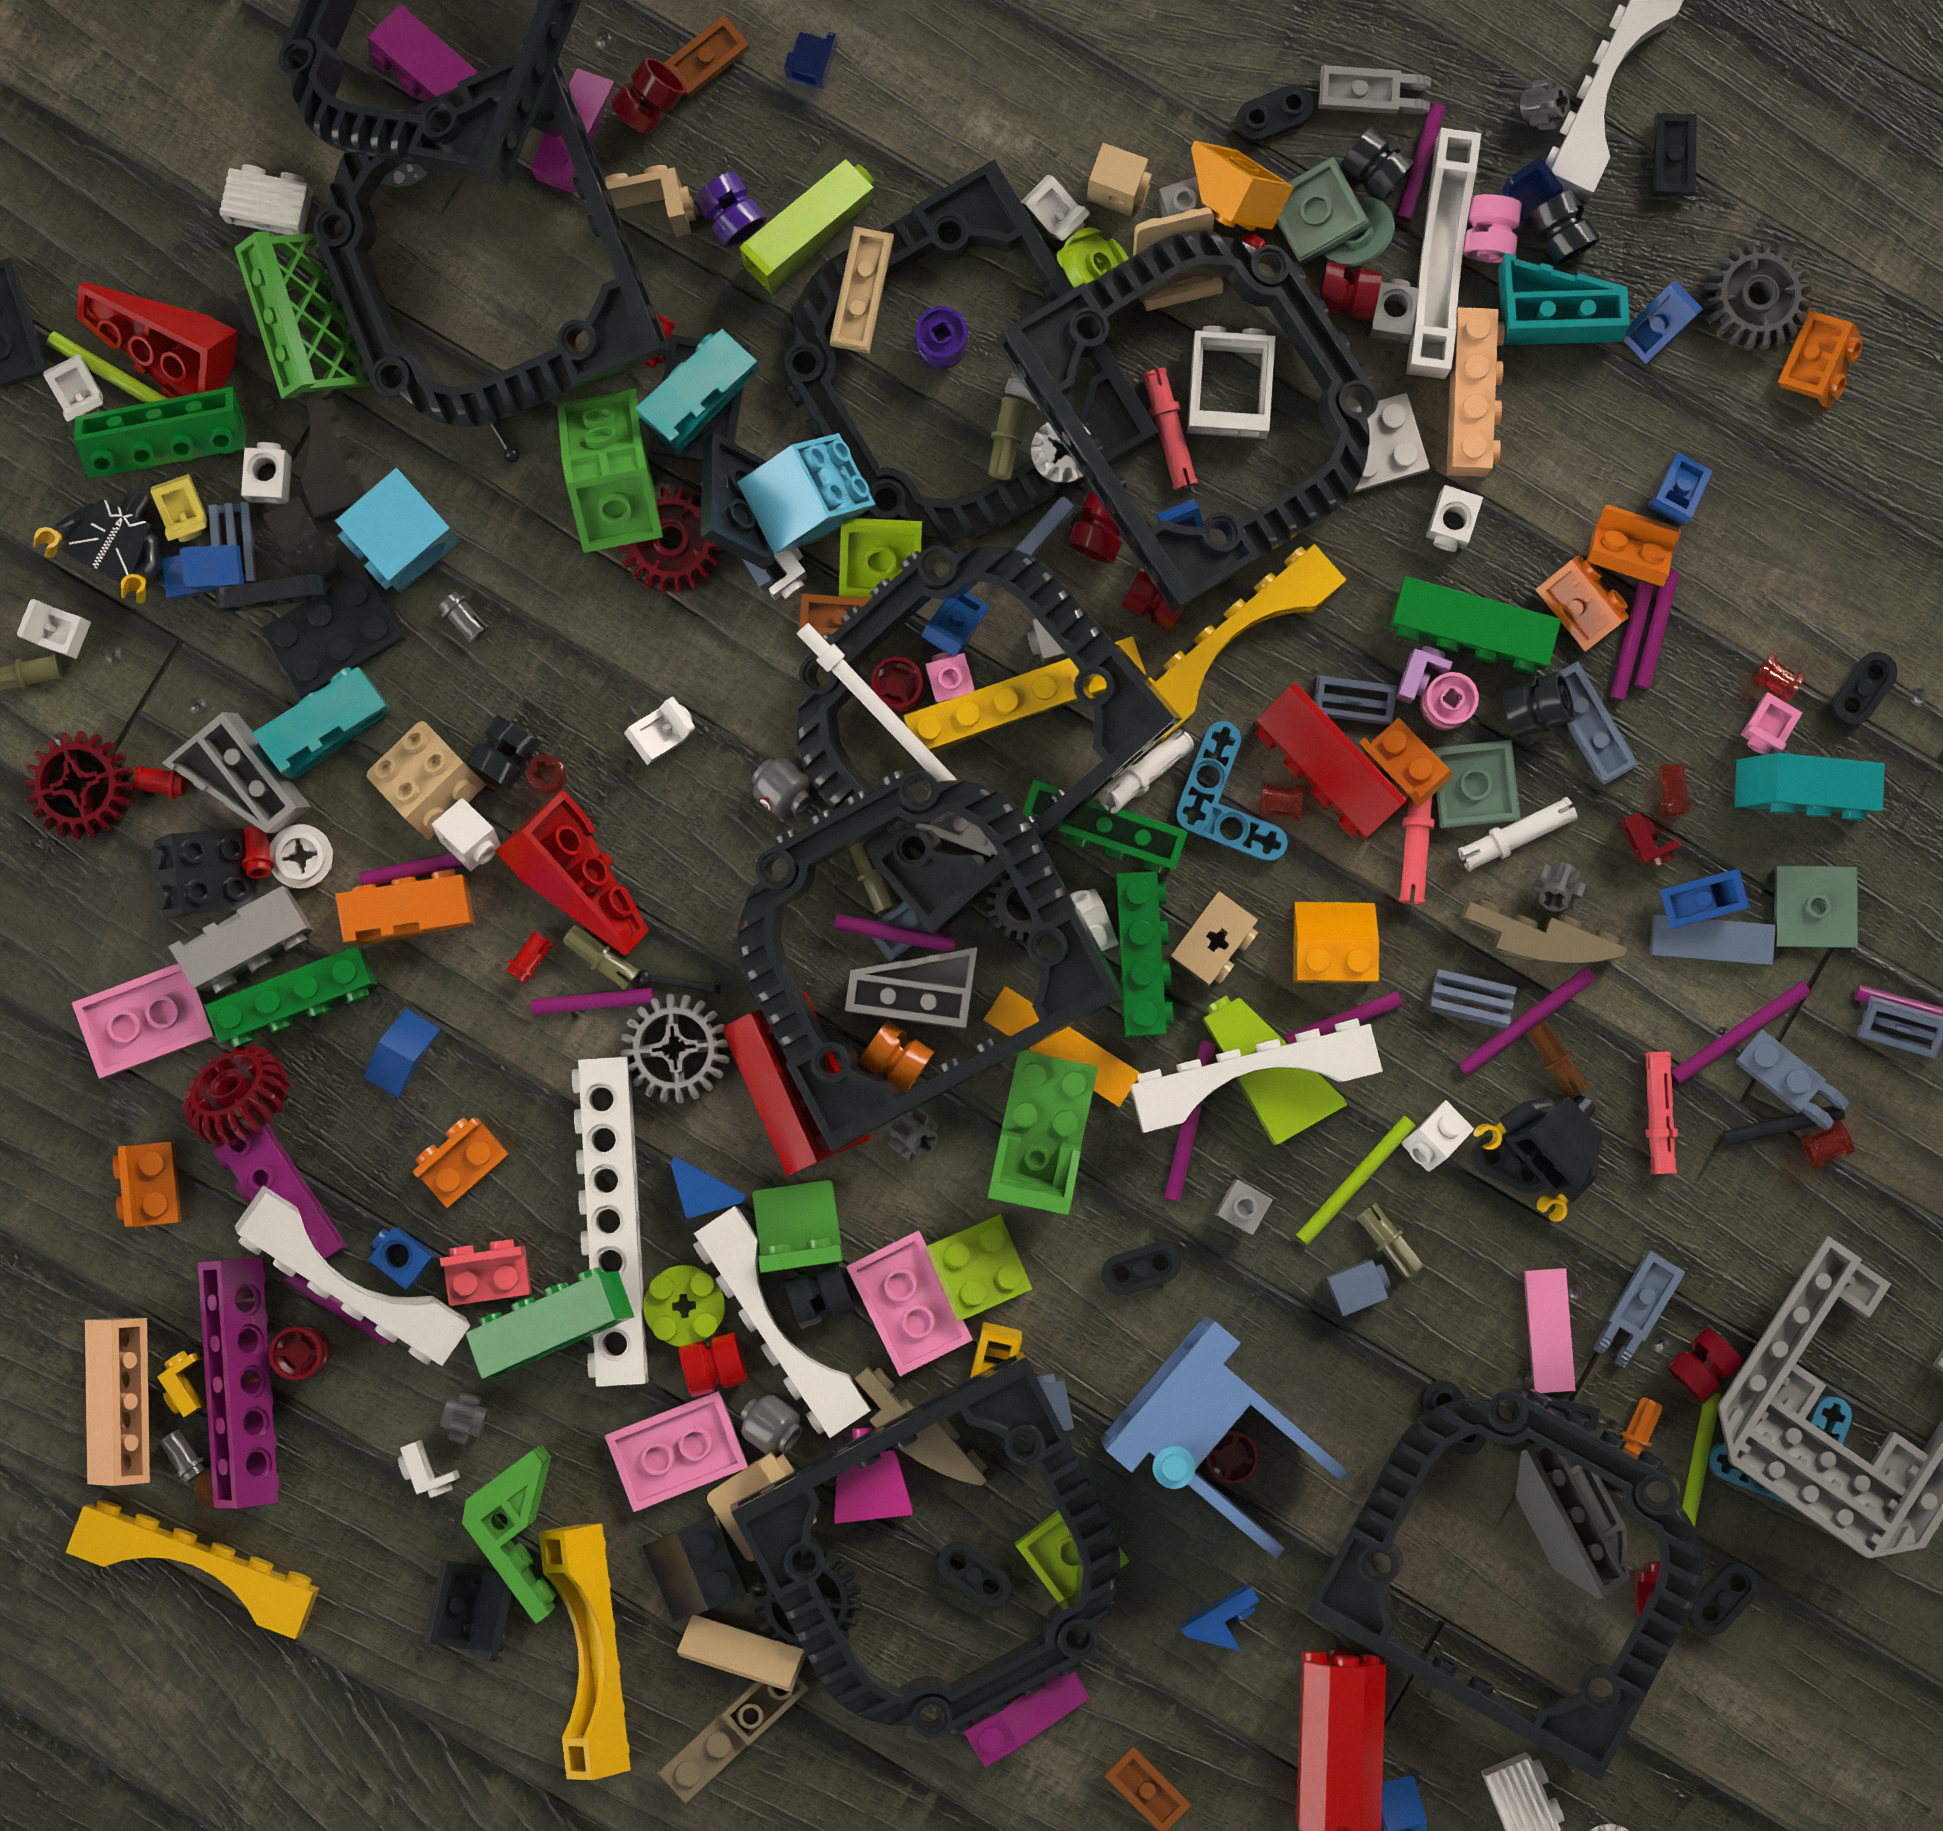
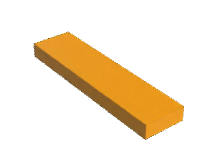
M1007 986L1003 988L983 1019L1009 1037L1039 1022L1032 1007L1033 1003ZM1070 1027L1028 1048L1030 1051L1098 1065L1093 1091L1117 1107L1121 1106L1131 1090L1130 1085L1135 1084L1137 1075L1141 1074Z

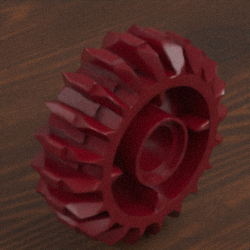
M661 487L662 499L656 500L663 537L669 532H678L683 536L682 544L677 549L667 550L661 546L662 538L621 545L618 546V550L624 554L632 553L622 563L625 568L638 565L631 574L635 581L642 579L646 574L648 575L644 583L646 589L651 590L656 582L660 581L659 591L662 595H666L669 591V584L674 583L677 595H682L684 592L683 582L688 581L690 587L695 591L699 588L695 579L697 575L700 574L706 581L712 579L711 574L705 567L709 565L719 569L721 562L712 554H724L726 550L701 538V505L697 507L700 498L699 493L694 491L690 494L688 500L685 501L683 487H677L675 498H670L667 487Z
M254 1044L249 1045L247 1048L239 1045L233 1052L225 1049L222 1056L217 1059L211 1057V1063L206 1068H199V1076L189 1080L191 1088L183 1093L186 1101H184L181 1107L188 1126L201 1140H205L207 1144L214 1143L217 1147H221L226 1143L233 1147L239 1139L248 1142L250 1136L255 1132L261 1134L262 1127L267 1123H274L272 1117L284 1110L281 1103L290 1097L287 1089L291 1084L288 1080V1074L284 1070V1065L272 1052L267 1051L265 1047L258 1048Z

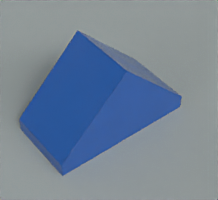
M406 1008L379 1040L364 1078L395 1097L400 1098L442 1029Z
M674 1156L671 1167L686 1219L741 1204L747 1199V1194L687 1161Z

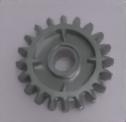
M1747 243L1744 247V252L1734 247L1729 252V258L1721 256L1716 261L1719 269L1712 268L1708 272L1707 277L1713 283L1705 284L1702 291L1706 295L1711 296V298L1706 299L1702 305L1704 309L1715 310L1707 318L1709 324H1714L1718 321L1722 324L1716 332L1717 336L1721 337L1727 331L1732 334L1729 340L1730 346H1735L1742 338L1744 339V349L1748 351L1754 347L1756 340L1761 351H1766L1770 347L1771 341L1779 347L1785 342V335L1791 338L1798 333L1796 325H1803L1806 322L1807 316L1802 311L1808 310L1812 305V301L1802 296L1809 294L1812 286L1800 284V281L1807 275V270L1795 272L1793 267L1798 262L1797 257H1792L1788 262L1782 259L1785 254L1784 248L1780 247L1772 255L1770 254L1769 243H1763L1758 253L1753 243ZM1749 289L1760 290L1765 296V304L1757 305L1753 303L1748 295Z

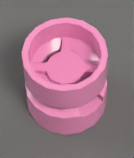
M1494 194L1471 197L1467 222L1473 227L1466 231L1463 255L1471 260L1486 263H1501L1504 252L1515 255L1518 237L1512 230L1519 226L1522 203L1511 197Z
M1448 672L1439 675L1426 687L1423 696L1420 698V710L1423 718L1430 726L1438 730L1449 731L1459 728L1474 714L1478 706L1479 694L1476 685L1469 677L1461 673Z

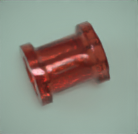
M1770 653L1755 673L1751 683L1756 686L1762 684L1780 696V700L1788 703L1804 681L1806 674L1801 671L1795 673L1778 662L1777 655Z
M547 754L538 755L533 758L526 771L531 785L545 794H553L560 791L567 779L566 769L562 763ZM547 765L551 770L556 769L557 771L551 775L552 782L548 784L543 779H537L538 776L542 775L541 767Z
M1262 782L1259 816L1261 818H1266L1267 815L1291 816L1293 821H1300L1303 805V785H1296L1293 789L1270 787L1269 783Z
M1841 1121L1834 1122L1832 1128L1812 1137L1808 1134L1801 1137L1804 1152L1816 1170L1822 1168L1825 1161L1841 1154L1848 1156L1855 1152L1851 1137Z

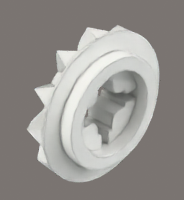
M1047 421L1045 425L1036 431L1031 445V456L1036 469L1044 477L1055 482L1066 483L1081 478L1083 475L1070 456L1064 455L1056 464L1053 463L1057 449L1052 446L1053 443L1049 442V440L1060 444L1062 442Z
M305 824L292 825L281 830L271 842L270 857L275 861V866L271 871L281 883L289 887L308 889L317 883L323 882L324 877L332 869L334 851L327 836L317 828ZM298 840H300V845L303 846L305 851L317 853L316 856L306 860L305 873H303L299 863L290 860L285 861L286 858H291V855L297 854Z

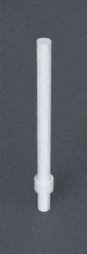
M806 623L796 633L818 656L816 661L827 672L831 670L926 771L939 776L942 781L957 780L842 659L845 655L834 643L829 645L809 623Z

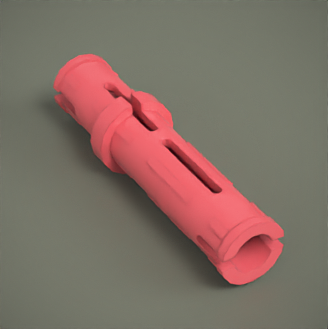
M1158 368V372H1155L1154 369L1143 373L1141 377L1144 380L1151 405L1148 413L1151 419H1155L1159 431L1158 434L1173 483V490H1181L1183 486L1185 489L1198 484V480L1195 477L1177 413L1181 410L1179 401H1174L1166 368Z
M1433 795L1419 808L1408 799L1407 817H1403L1402 827L1406 828L1399 897V902L1403 904H1410L1411 888L1415 889L1414 905L1425 904L1429 831L1434 829V820L1431 819Z
M1671 1052L1645 1053L1649 1129L1645 1130L1646 1138H1649L1650 1174H1676L1675 1137H1678V1129L1674 1128Z

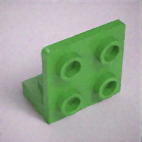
M825 1180L756 1190L752 1193L761 1256H758L761 1273L843 1261L832 1181Z

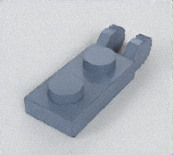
M1763 1029L1760 1030L1735 1061L1737 1065L1797 1113L1801 1111L1826 1130H1829L1834 1121L1827 1112L1809 1102L1814 1094L1817 1092L1832 1106L1842 1111L1850 1104L1848 1099L1837 1089L1825 1083L1826 1079Z
M1648 1250L1607 1319L1609 1322L1595 1342L1593 1350L1603 1354L1611 1345L1618 1329L1621 1328L1631 1335L1618 1351L1615 1363L1625 1367L1640 1342H1645L1684 1276L1685 1271Z

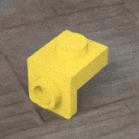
M189 474L151 487V494L166 527L165 535L168 541L178 538L179 542H185L202 534L201 530L206 528L207 516Z

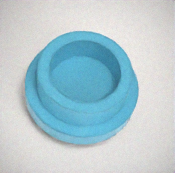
M1168 1446L1160 1450L1155 1456L1153 1473L1157 1481L1164 1487L1170 1489L1182 1488L1194 1477L1195 1461L1186 1449L1180 1446Z

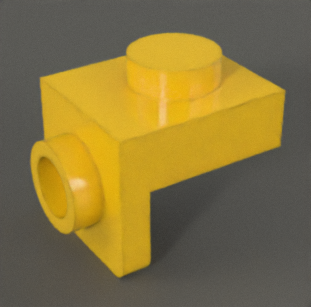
M185 1351L178 1353L164 1363L167 1370L157 1376L167 1391L163 1394L167 1405L175 1414L180 1412L183 1417L191 1416L205 1407V1404L184 1374V1371L203 1359L199 1352L187 1355Z

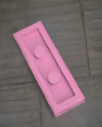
M1566 1268L1523 1271L1533 1390L1540 1393L1576 1391Z

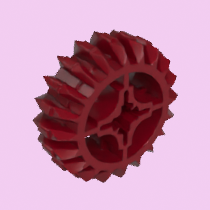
M77 731L74 742L70 734L62 733L60 737L61 746L52 739L46 741V746L50 751L48 754L39 750L34 752L35 757L41 761L39 766L37 767L33 764L26 766L27 771L35 774V779H27L23 782L24 787L35 789L34 793L28 794L25 797L26 803H39L31 812L32 816L37 819L46 816L42 827L51 830L56 826V835L63 838L71 831L72 839L81 840L84 829L90 838H97L98 824L104 831L110 832L113 829L112 824L108 820L110 817L119 821L124 819V815L117 810L119 805L121 804L125 807H131L132 805L131 800L123 797V792L134 791L133 784L123 782V779L133 775V769L130 767L119 768L125 763L126 755L121 752L113 755L116 749L115 743L108 741L102 745V736L98 734H93L88 741L87 734L83 731ZM78 754L95 755L103 763L107 771L87 773L84 764L79 762ZM63 762L64 773L62 778L50 784L54 771ZM78 777L88 781L86 782V788L81 787L84 790L81 794L70 790L73 783L77 784L75 780ZM109 784L105 800L93 812V809L96 808L94 800L99 790L108 787ZM71 798L75 808L79 809L81 817L70 818L64 816L55 807L52 800Z

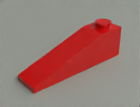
M86 282L79 284L77 319L111 349L120 348L135 361L133 368L142 376L148 373L163 386L160 392L168 399L222 389L235 365L237 330L201 313Z
M562 789L517 827L495 852L522 882L625 956L649 930L628 890L617 884L609 869L613 862L608 853L601 854L591 834L596 830L590 819Z

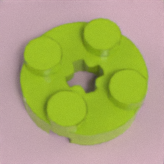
M1087 227L1079 230L1065 242L1064 247L1057 253L1058 263L1065 270L1074 288L1082 283L1088 284L1129 259L1119 243L1113 238L1108 241L1098 236L1102 231L1096 228Z
M679 1265L663 1271L650 1283L643 1303L646 1322L654 1335L660 1340L679 1347L695 1342H704L714 1334L724 1318L726 1308L725 1296L717 1281L709 1273L692 1265ZM680 1294H687L688 1300L695 1301L696 1309L690 1310L689 1317L687 1318L681 1317L680 1311H674L673 1303L680 1300Z

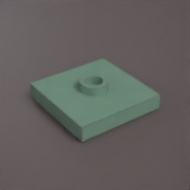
M1334 157L1329 158L1288 182L1294 186V189L1277 223L1301 266L1371 227L1368 218Z
M1512 740L1430 749L1454 775L1435 792L1439 829L1521 820Z
M1775 866L1774 925L1776 926L1774 947H1858L1857 867Z

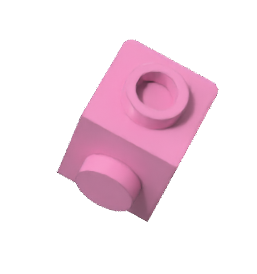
M943 652L932 656V662L925 664L926 673L936 702L941 703L974 691V685L964 653L955 657L948 652Z
M1767 692L1740 735L1748 739L1747 745L1761 755L1781 753L1787 744L1785 742L1801 717L1802 712Z

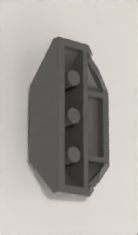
M1537 1442L1521 1451L1515 1496L1552 1568L1597 1599L1604 1598L1630 1580L1629 1569L1626 1568L1628 1557L1626 1526L1601 1478Z

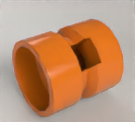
M887 1020L861 1056L859 1063L876 1075L883 1072L887 1074V1081L895 1082L899 1091L904 1094L910 1089L925 1068L934 1051L917 1039L909 1042L906 1040V1032L890 1020Z

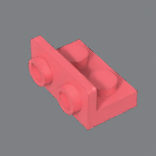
M511 1239L490 1242V1251L474 1253L473 1245L450 1248V1257L440 1258V1264L444 1266L449 1306L531 1294L525 1246L514 1247V1240Z

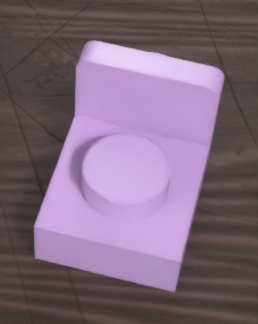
M1423 646L1422 650L1415 648L1409 656L1396 693V699L1410 704L1416 695L1422 697L1430 678V674L1424 672L1425 668L1445 674L1449 672L1453 662L1444 659L1446 654L1438 649Z

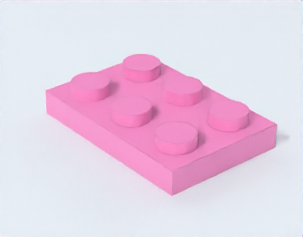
M178 963L72 1002L99 1079L107 1078L216 1037L200 990L193 989Z
M919 1230L846 1266L899 1376L973 1340L964 1320L957 1322L926 1250L927 1245Z
M720 1390L605 1435L633 1512L738 1472L749 1466Z

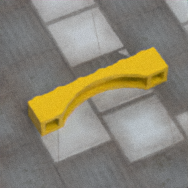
M1315 544L1307 551L1302 546L1295 550L1284 561L1287 568L1277 577L1272 572L1265 576L1254 587L1257 594L1247 603L1242 598L1235 602L1223 614L1227 620L1217 629L1212 625L1205 628L1193 640L1197 646L1186 656L1182 651L1175 654L1164 664L1163 667L1167 672L1156 682L1151 677L1148 678L1182 718L1179 723L1160 739L1162 742L1194 715L1198 692L1204 676L1216 656L1231 640L1248 628L1267 619L1290 613L1313 612L1346 582L1345 577Z
M1133 636L1114 642L1121 646L1146 676ZM1068 658L904 715V722L933 754L1023 718L1079 701L1074 692V682L1079 670L1072 660ZM1100 675L1094 677L1089 685L1092 696L1102 695L1106 692L1107 685L1105 679Z
M98 1499L97 1504L92 1502L83 1506L66 1553L103 1567L123 1560L145 1557L166 1558L194 1565L212 1574L228 1586L247 1607L258 1626L293 1639L303 1634L320 1589L310 1585L312 1581L310 1577L294 1571H289L287 1576L272 1570L274 1564L261 1558L250 1557L249 1561L234 1556L235 1549L224 1544L213 1542L210 1547L196 1542L198 1536L184 1529L174 1528V1531L170 1532L159 1528L160 1521L150 1516L136 1514L135 1518L122 1514L120 1513L121 1506L107 1500Z
M577 1524L538 1532L543 1573L555 1586L567 1607L574 1626L578 1647L579 1677L577 1695L570 1721L562 1736L566 1778L595 1780L630 1771V1749L626 1734L625 1706L622 1699L619 1673L620 1663L617 1656L615 1621L612 1612L611 1584L608 1577L603 1525Z

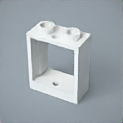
M1204 326L1202 331L1195 330L1192 347L1187 433L1266 439L1270 428L1275 336L1266 335L1265 330L1255 328L1244 329L1242 334L1226 333L1227 329L1221 326ZM1203 350L1262 354L1258 414L1199 410Z

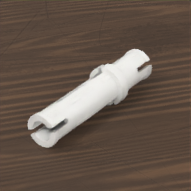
M1180 729L1176 730L1137 764L1130 765L1119 775L1120 777L1099 793V800L1102 806L1107 811L1111 808L1112 813H1117L1131 799L1145 794L1149 790L1150 783L1193 750L1194 743L1191 736L1187 732L1182 734Z
M1564 797L1562 800L1502 829L1495 827L1489 830L1488 836L1465 847L1458 848L1461 860H1466L1467 862L1464 864L1465 868L1470 872L1474 868L1499 856L1504 859L1511 855V850L1567 823L1578 820L1575 808H1569L1572 802L1568 797Z

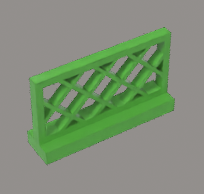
M268 231L254 232L234 247L281 399L295 398L305 392L366 387L372 384L361 371L359 359L362 356L357 343L354 344L346 332L345 321L348 320L343 307L336 303L334 297L331 303H329L314 291L319 281L328 288L333 284L329 270L325 269L321 263L318 266L303 254L306 246H319L315 233L270 236ZM274 248H279L291 258L286 268L278 263ZM297 263L313 275L308 286L292 274ZM286 283L303 295L298 306L290 301L285 286ZM309 301L325 313L320 323L304 312ZM331 318L342 326L345 335L342 341L326 329ZM298 321L315 333L310 343L301 338L297 325ZM320 339H323L337 350L332 361L316 349ZM343 356L354 364L357 376H350L338 367ZM310 358L326 370L323 379H314L309 363Z

